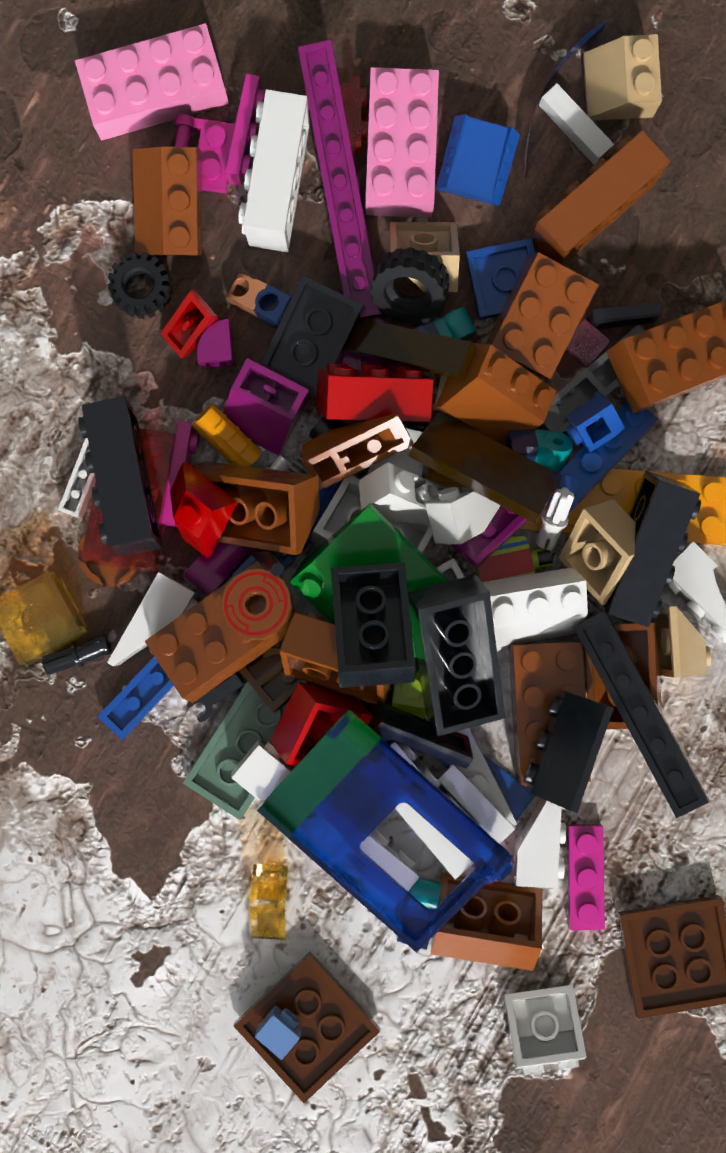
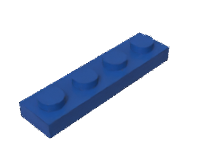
M627 402L617 412L626 430L591 453L584 446L558 473L562 478L556 489L566 487L570 492L574 493V500L568 515L642 439L659 418L648 409L633 414Z

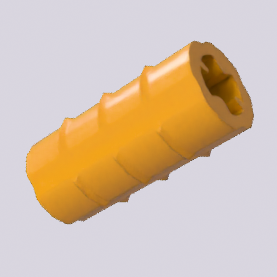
M213 403L191 425L202 435L203 439H206L215 448V451H218L232 465L250 467L262 453L251 441V438H248L239 429V426L231 422L227 418V414H223Z

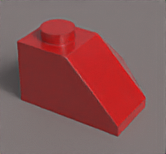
M184 462L170 490L173 519L182 538L208 559L212 557L236 507L237 501L188 462Z

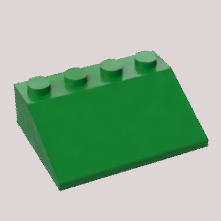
M369 503L301 562L289 583L335 625L331 568L405 562L408 591L448 582L449 580ZM412 630L413 649H414V658H415L417 655H416V649H415V643H414V637H413V630Z

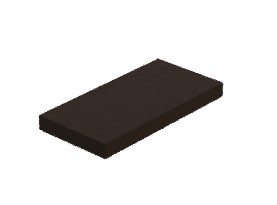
M440 411L414 443L408 455L532 523H536L562 478L556 472Z

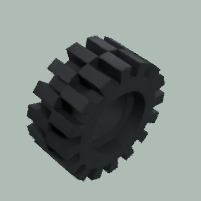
M132 252L131 258L128 259L125 255L120 257L122 262L119 265L115 262L112 266L114 272H109L108 275L110 281L108 290L114 302L127 315L131 317L136 315L138 319H144V315H148L150 318L156 316L154 312L157 310L161 313L165 309L164 303L169 304L171 300L169 293H172L173 290L170 283L172 282L164 265L156 257L153 256L151 258L148 253L142 252V256H138L137 252ZM137 274H146L153 281L151 292L142 298L134 297L128 291L130 279Z

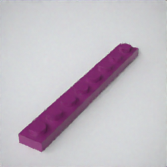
M331 40L299 46L298 52L344 296L365 306L360 318L366 319L381 316L382 313L378 310L377 305H374L372 301L373 296L370 294L375 272L333 44Z

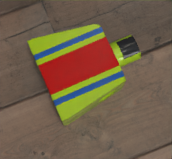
M527 536L510 537L478 569L475 567L474 569L480 581L486 582L535 574V570L552 567L553 561L551 551L547 550V547L530 550Z

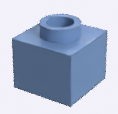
M275 1005L257 1026L255 1038L282 1060L300 1039L302 1027L299 1026L300 1020L290 1010L285 1008L282 1011Z

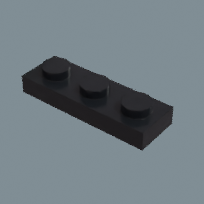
M379 700L371 710L374 731L386 740L397 741L409 746L414 751L425 752L440 758L447 764H456L466 769L474 759L469 737L466 735L452 732L437 736L428 720Z

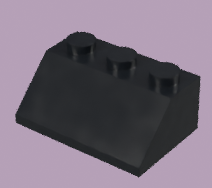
M560 690L558 696L553 695L547 710V715L551 716L547 730L543 728L540 730L535 749L539 750L535 763H529L524 775L523 782L527 783L526 790L532 795L578 813L614 708L564 690Z

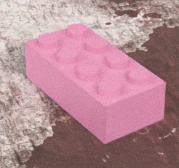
M206 23L75 60L92 123L101 141L175 120L178 114L193 115L229 104Z
M371 67L365 215L432 218L435 195L439 70Z

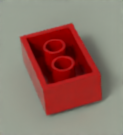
M327 363V368H318L316 410L326 419L372 420L398 413L402 421L431 422L434 379L423 375V370L404 365H395V371H389V369L382 368V365L361 364V370H356L353 367H348L346 363Z

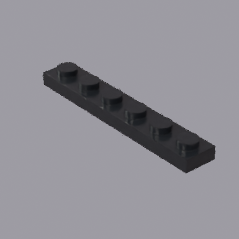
M602 611L574 626L573 628L675 817L678 818L709 803L708 796L607 611Z

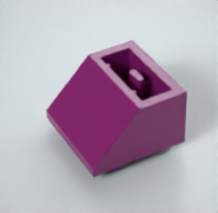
M247 358L231 387L223 414H227V418L236 426H239V429L248 438H251L254 444L279 456L310 398L309 389Z

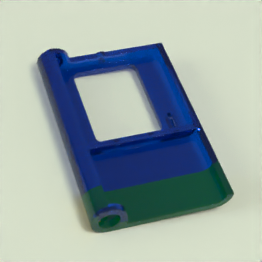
M350 709L333 725L257 809L263 817L416 953L487 882H493L496 879L501 882L509 875L514 866L511 863L513 855ZM400 803L410 805L475 864V868L434 909L426 908L360 848V844Z

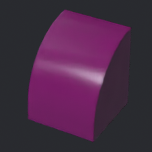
M229 319L215 322L202 334L197 346V362L201 369L235 366L232 326Z

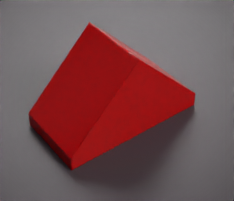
M194 289L185 297L160 335L178 356L183 359L197 348L204 331L219 321V319Z

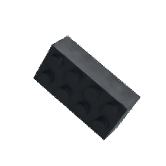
M125 396L83 404V417H79L78 422L83 439L88 438L90 451L85 452V460L89 473L95 474L97 486L92 487V497L96 509L101 508L104 522L98 523L102 543H108V547L121 557L162 549L163 545L137 413Z
M645 471L629 516L636 522L635 554L608 602L603 605L608 614L649 627L652 618H657L662 607L660 596L664 586H669L674 577L675 566L672 565L677 553H682L687 544L688 533L685 532L690 519L694 520L699 513L701 507L699 492L685 483Z
M476 575L408 591L410 618L425 712L437 736L505 719L491 599L488 589Z

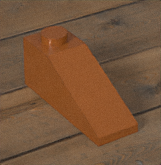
M398 413L335 428L302 444V463L309 474L318 475L320 491L413 446L414 442Z

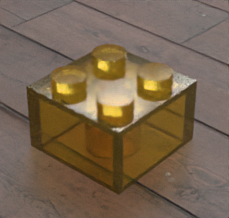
M47 571L0 597V629L19 665L32 664L43 656L90 632L57 572Z

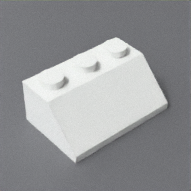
M572 568L482 582L490 592L497 647L577 634L573 627L582 623L588 614L586 580Z

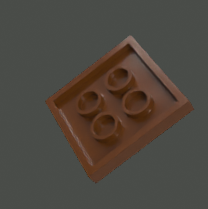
M716 895L618 912L634 1011L638 1019L726 1004V916L722 897Z
M311 951L242 1014L233 1025L303 1103L313 1096L380 1032L378 1024ZM275 1005L282 1011L286 1008L294 1013L300 1020L299 1026L302 1027L300 1039L282 1060L255 1038L257 1026Z

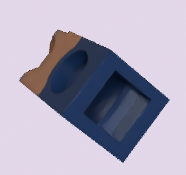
M238 273L226 295V299L234 306L269 323L271 327L277 330L291 300V296L258 279Z

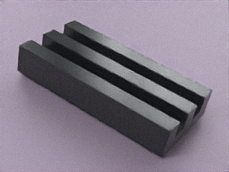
M661 302L593 309L592 313L587 317L588 329L597 330L654 323L662 314Z

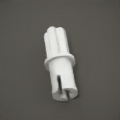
M566 487L554 491L548 509H545L541 515L543 522L535 542L542 549H544L547 539H550L547 550L556 548L561 530L567 527L569 522L567 515L574 500V493L570 492Z

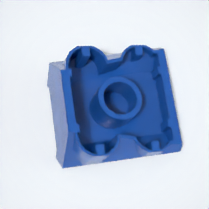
M466 114L455 116L436 189L500 206L520 134L512 126L497 125L468 117Z

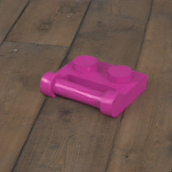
M187 114L176 115L175 127L178 131L175 147H189L190 134H200L198 149L202 151V190L227 194L229 182L226 176V167L235 124L198 119Z

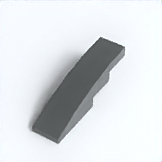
M638 324L622 339L641 333L644 329ZM607 351L555 395L544 421V425L550 432L564 433L566 431L565 428L571 425L566 417L568 414L593 399L595 392L599 391L606 397L620 385Z

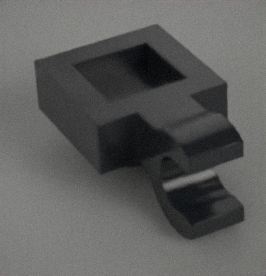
M237 671L194 703L187 701L189 708L196 703H202L205 706V710L197 715L199 722H203L210 717L213 704L216 705L221 700L226 703L241 692L240 687L243 686L242 676Z

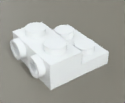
M573 985L504 995L515 1069L523 1068L524 1075L545 1072L544 1065L555 1063L558 1064L559 1070L573 1069L579 1067L578 1060L587 1058Z

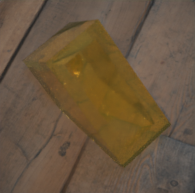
M275 863L254 864L250 891L251 938L285 940L288 866Z

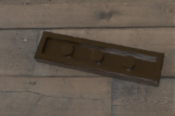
M359 318L346 347L353 354L464 380L477 348L469 341Z

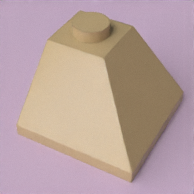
M390 222V252L398 248L408 249L410 247L415 248V250H424L428 254L434 255L441 264H444L446 273H449L450 285L448 292H458L460 252L457 222ZM408 277L423 292L427 291V287L422 282Z
M677 606L661 607L659 615L654 619V623H658L660 676L678 678L707 674V666L711 665V651L709 646H705L703 636Z

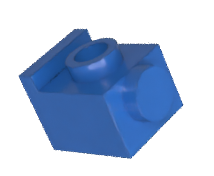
M599 391L593 394V399L566 416L571 424L565 428L569 437L575 445L582 443L590 453L626 430L613 404Z

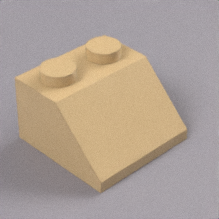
M658 34L622 36L583 54L586 115L592 121L652 118L662 102Z
M614 499L583 509L558 557L567 568L574 569L586 580L587 590L601 605L608 602L635 554L636 522Z

